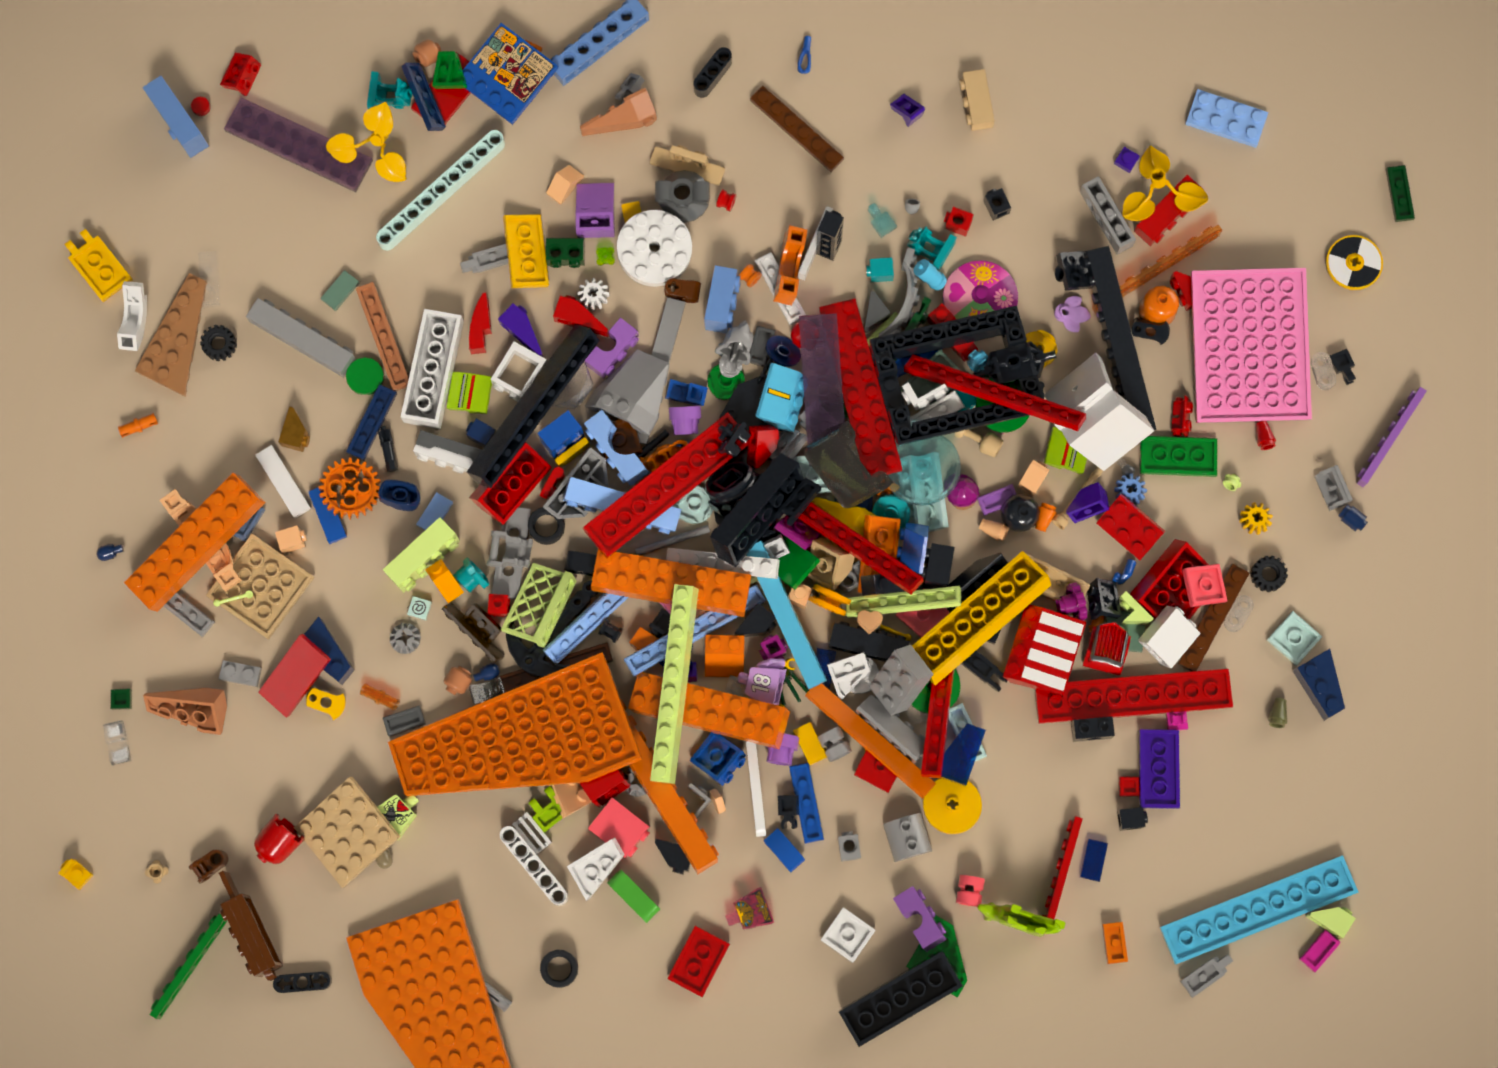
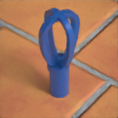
M810 36L804 37L803 48L798 59V72L801 74H808L811 70ZM807 54L808 65L803 70L801 64L804 55Z

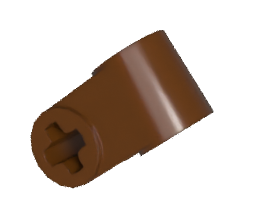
M671 278L665 283L664 294L667 298L687 303H698L701 283L694 280ZM671 286L675 287L674 292L671 291Z
M212 850L202 858L194 861L188 868L194 871L198 877L199 884H201L227 865L228 855L221 850ZM216 854L221 855V861L218 864L214 862Z

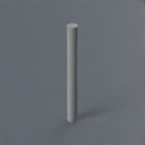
M708 525L637 548L635 551L640 556L709 533L710 530Z

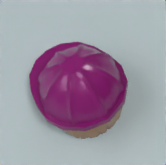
M957 474L950 477L946 482V496L954 507L959 510H967L974 506L979 496V488L969 476Z

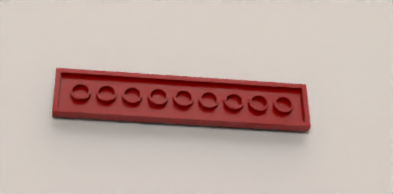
M856 299L819 307V312L864 478L867 480L902 471V465Z
M726 413L582 528L606 558L611 556L733 458L727 453L721 454L717 451L723 443L718 439L721 435L718 432V428L720 426L726 427L728 423L732 424L733 427L737 424L729 413ZM737 439L735 441V444H737L742 451L744 448L748 446V441L746 443H742Z
M1229 669L1072 681L1067 683L1063 696L1035 689L1038 724L1112 716L1113 718L1233 708Z

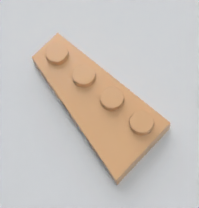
M580 783L549 785L554 790L556 804H559L562 810L560 812L562 819L592 803Z

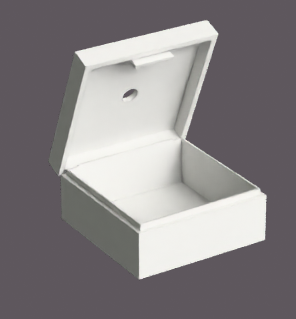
M1094 353L1045 393L1046 400L1086 413V420L1079 431L1057 424L1054 425L1062 431L1071 447L1103 471L1154 432L1146 416L1113 390L1103 360L1097 353Z

